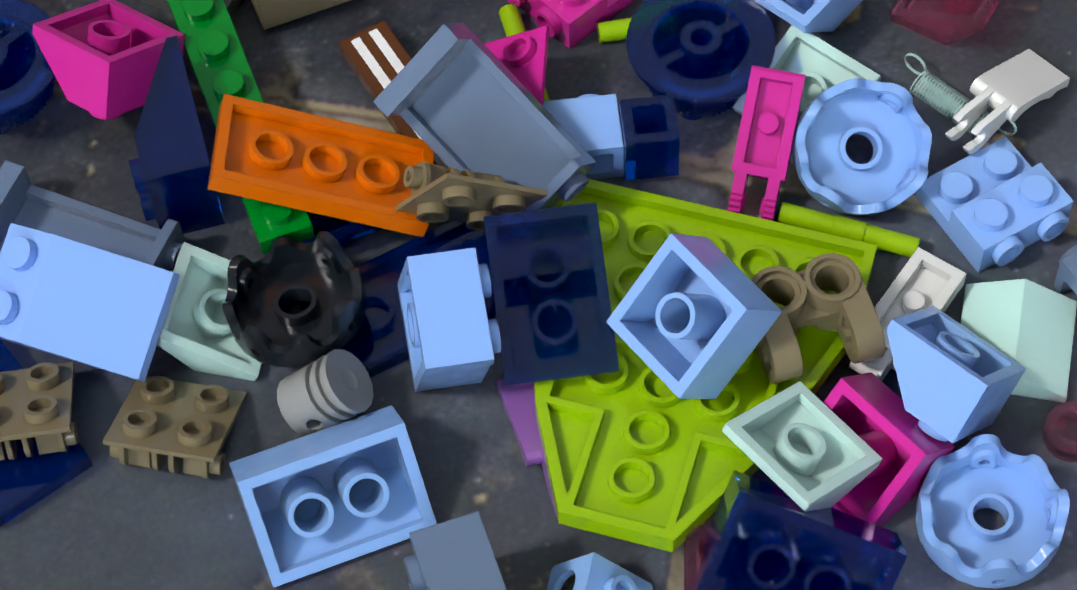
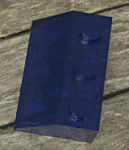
M734 470L712 519L693 590H892L905 563L907 554L896 532L834 508L805 512L780 487Z

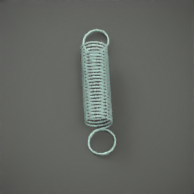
M913 53L906 54L904 57L906 66L913 73L919 75L913 82L910 93H913V95L925 103L927 102L929 106L935 108V110H938V112H941V114L958 125L959 122L953 120V117L957 114V111L964 107L965 102L968 104L971 100L927 70L926 64L919 56ZM907 56H913L919 60L924 67V71L920 73L913 69L907 61ZM920 76H922V77L920 78V80L917 82V84L915 85L913 91L911 92L912 87H913V85L915 84V82L917 81V79H918ZM984 111L983 116L980 119L978 118L976 122H974V124L967 131H969V133H972L970 132V130L976 126L975 124L979 123L984 118V116H987L990 113L988 111ZM1012 122L1014 133H1007L1001 128L998 130L1004 135L1013 136L1017 132V126L1015 122Z

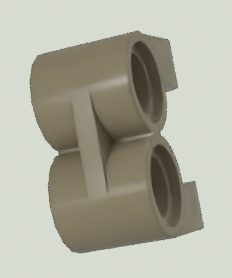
M836 253L822 254L813 258L807 264L806 270L795 272L790 268L771 266L760 270L752 278V282L771 301L785 306L779 307L783 312L756 346L764 371L772 384L802 376V356L796 339V335L801 327L811 325L824 331L837 330L846 353L854 364L884 356L885 340L881 323L861 277L860 270L848 257ZM822 290H831L838 294H828Z

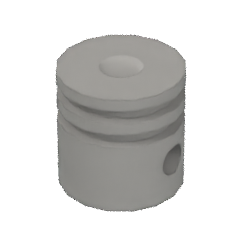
M334 349L316 361L286 376L279 382L277 389V402L283 418L301 436L315 433L355 417L371 406L374 397L373 384L368 371L357 357L344 349Z

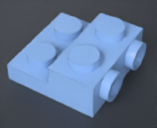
M1006 136L926 178L923 185L915 193L916 197L978 273L995 264L998 266L1009 264L1022 253L1024 248L1040 239L1047 242L1056 238L1067 228L1074 203L1072 198L1041 162L1031 167Z

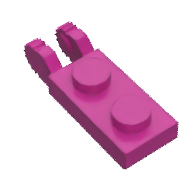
M752 65L731 168L734 179L728 211L740 214L744 211L747 198L748 176L768 180L765 196L762 198L760 215L762 219L774 221L781 183L786 182L806 75Z

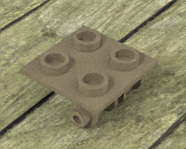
M418 162L416 166L409 165L405 170L404 185L407 188H411V196L396 205V211L417 214V219L422 222L440 223L454 220L466 222V227L471 230L490 231L497 229L501 222L513 215L524 213L527 207L546 197L547 190L504 182L502 176L480 172L473 173L471 170H463L460 173L454 167L446 169V166Z
M74 361L59 364L45 362L30 368L0 372V461L5 460L6 452L9 460L17 459V439H21L27 458L34 456L33 437H35L39 455L68 452V446L79 443L77 425L75 422H71Z
M146 376L145 382L136 380L106 433L103 445L110 446V456L119 458L121 465L130 464L148 468L152 466L153 470L161 471L168 455V469L170 473L177 474L183 461L184 474L201 476L205 479H210L213 474L222 475L226 465V453L220 452L247 398V392L226 389L219 385H201L176 381L164 376Z

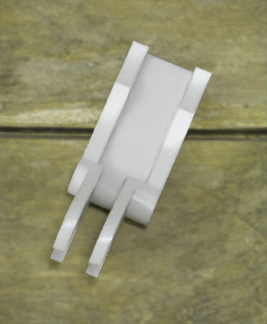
M1027 49L974 80L969 91L976 97L957 112L953 119L960 123L946 132L945 135L951 141L959 139L990 106L994 110L971 130L977 137L963 146L964 151L968 154H974L1006 120H1009L1011 123L1016 121L1032 105L1041 100L1051 98L1057 91L1068 87L1070 78L1031 49Z

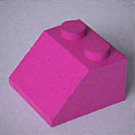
M99 0L33 24L32 34L67 100L89 111L95 118L103 120L116 119L123 113L143 105L153 104L160 98L180 91L185 34L116 0Z
M872 372L841 378L823 402L883 458L875 470L834 506L825 508L860 542L868 539L920 492L934 461L942 455L950 454L955 448L949 441H939L926 434L918 426L919 419L905 410L903 400Z

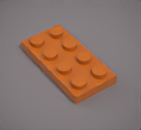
M224 94L219 107L208 190L424 237L429 223L419 221L417 214L396 211V205L411 196V188H407L404 185L406 168L409 165L416 166L418 162L433 164L434 151L422 139Z

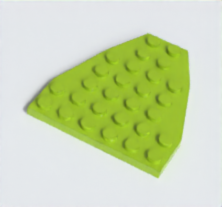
M589 179L586 187L572 200L565 203L561 199L554 207L547 211L553 220L539 228L529 254L535 415L558 524L673 553L759 469L722 432L725 423L799 381L813 394H816L846 354V350L837 330L824 331L811 325L801 327L796 335L803 363V374L800 378L772 384L764 371L755 347L716 399H679L606 321L671 233L708 237L751 281L760 270L767 267L782 266L799 272L806 270L807 264L819 255L827 253L844 255L859 268L866 289L869 284L878 245ZM822 290L828 294H838L835 291ZM775 303L778 307H785L782 304Z

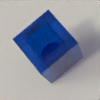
M674 95L620 100V125L624 145L625 180L679 175L680 135Z

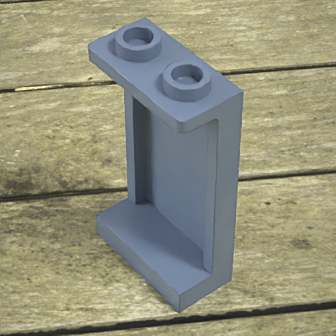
M464 22L444 23L373 101L387 117L400 115L448 167L457 168L460 173L463 170H471L473 173L480 172L502 176L504 182L547 190V196L527 207L524 213L513 215L501 222L505 229L500 235L507 243L524 237L528 241L534 239L539 228L553 220L547 211L554 207L561 199L567 203L577 196L589 183V179L585 174L596 163L585 149Z
M5 160L0 168V252L10 223L64 237L173 272L180 248L185 242L178 221L168 218L163 228L159 229L34 186L30 183L24 166Z

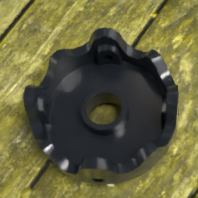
M320 231L313 242H299L288 237H279L272 242L270 251L261 260L251 262L244 255H236L229 263L227 270L228 290L226 299L222 303V308L236 343L247 355L260 363L288 368L306 366L334 349H343L354 338L364 321L367 300L366 290L359 269L352 264L339 241L329 232ZM299 301L310 303L309 307L300 313H285L286 309L293 303Z

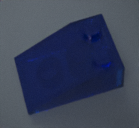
M177 35L168 37L165 40L134 134L139 158L129 160V165L136 191L139 193L145 220L156 219L159 229L163 228L168 218L178 221L182 233L186 234L225 224L217 191L208 190L211 166Z
M596 202L483 217L495 314L501 338V359L505 387L619 372L614 330L606 323L612 312Z

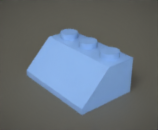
M392 405L229 463L273 588L409 539L410 532L437 524L405 423Z

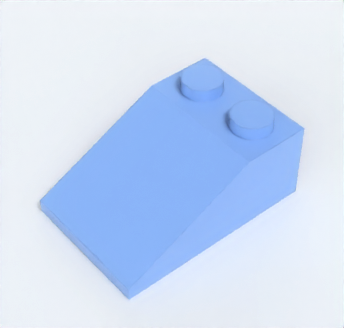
M10 223L0 252V339L145 382L180 275L64 237Z

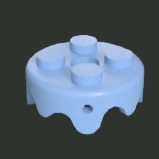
M861 78L849 79L822 92L802 112L796 125L792 145L793 163L798 178L807 192L822 206L844 215L854 217L872 216L899 205L923 185L928 176L932 134L929 126L916 111L912 95L904 87L895 83ZM851 135H863L872 143L873 155L868 163L858 164L848 157L845 146Z
M982 434L974 437L963 448L948 455H942L934 461L919 492L915 523L920 542L925 551L942 571L958 581L975 587L1005 588L1016 586L1032 579L1048 566L1057 553L1069 514L1070 498L1067 490L1060 489L1055 483L1041 457L1035 454L1022 456L1011 453L1002 446L1000 438L997 436ZM982 508L994 509L1003 516L1005 525L996 530L985 529L977 524L973 514Z

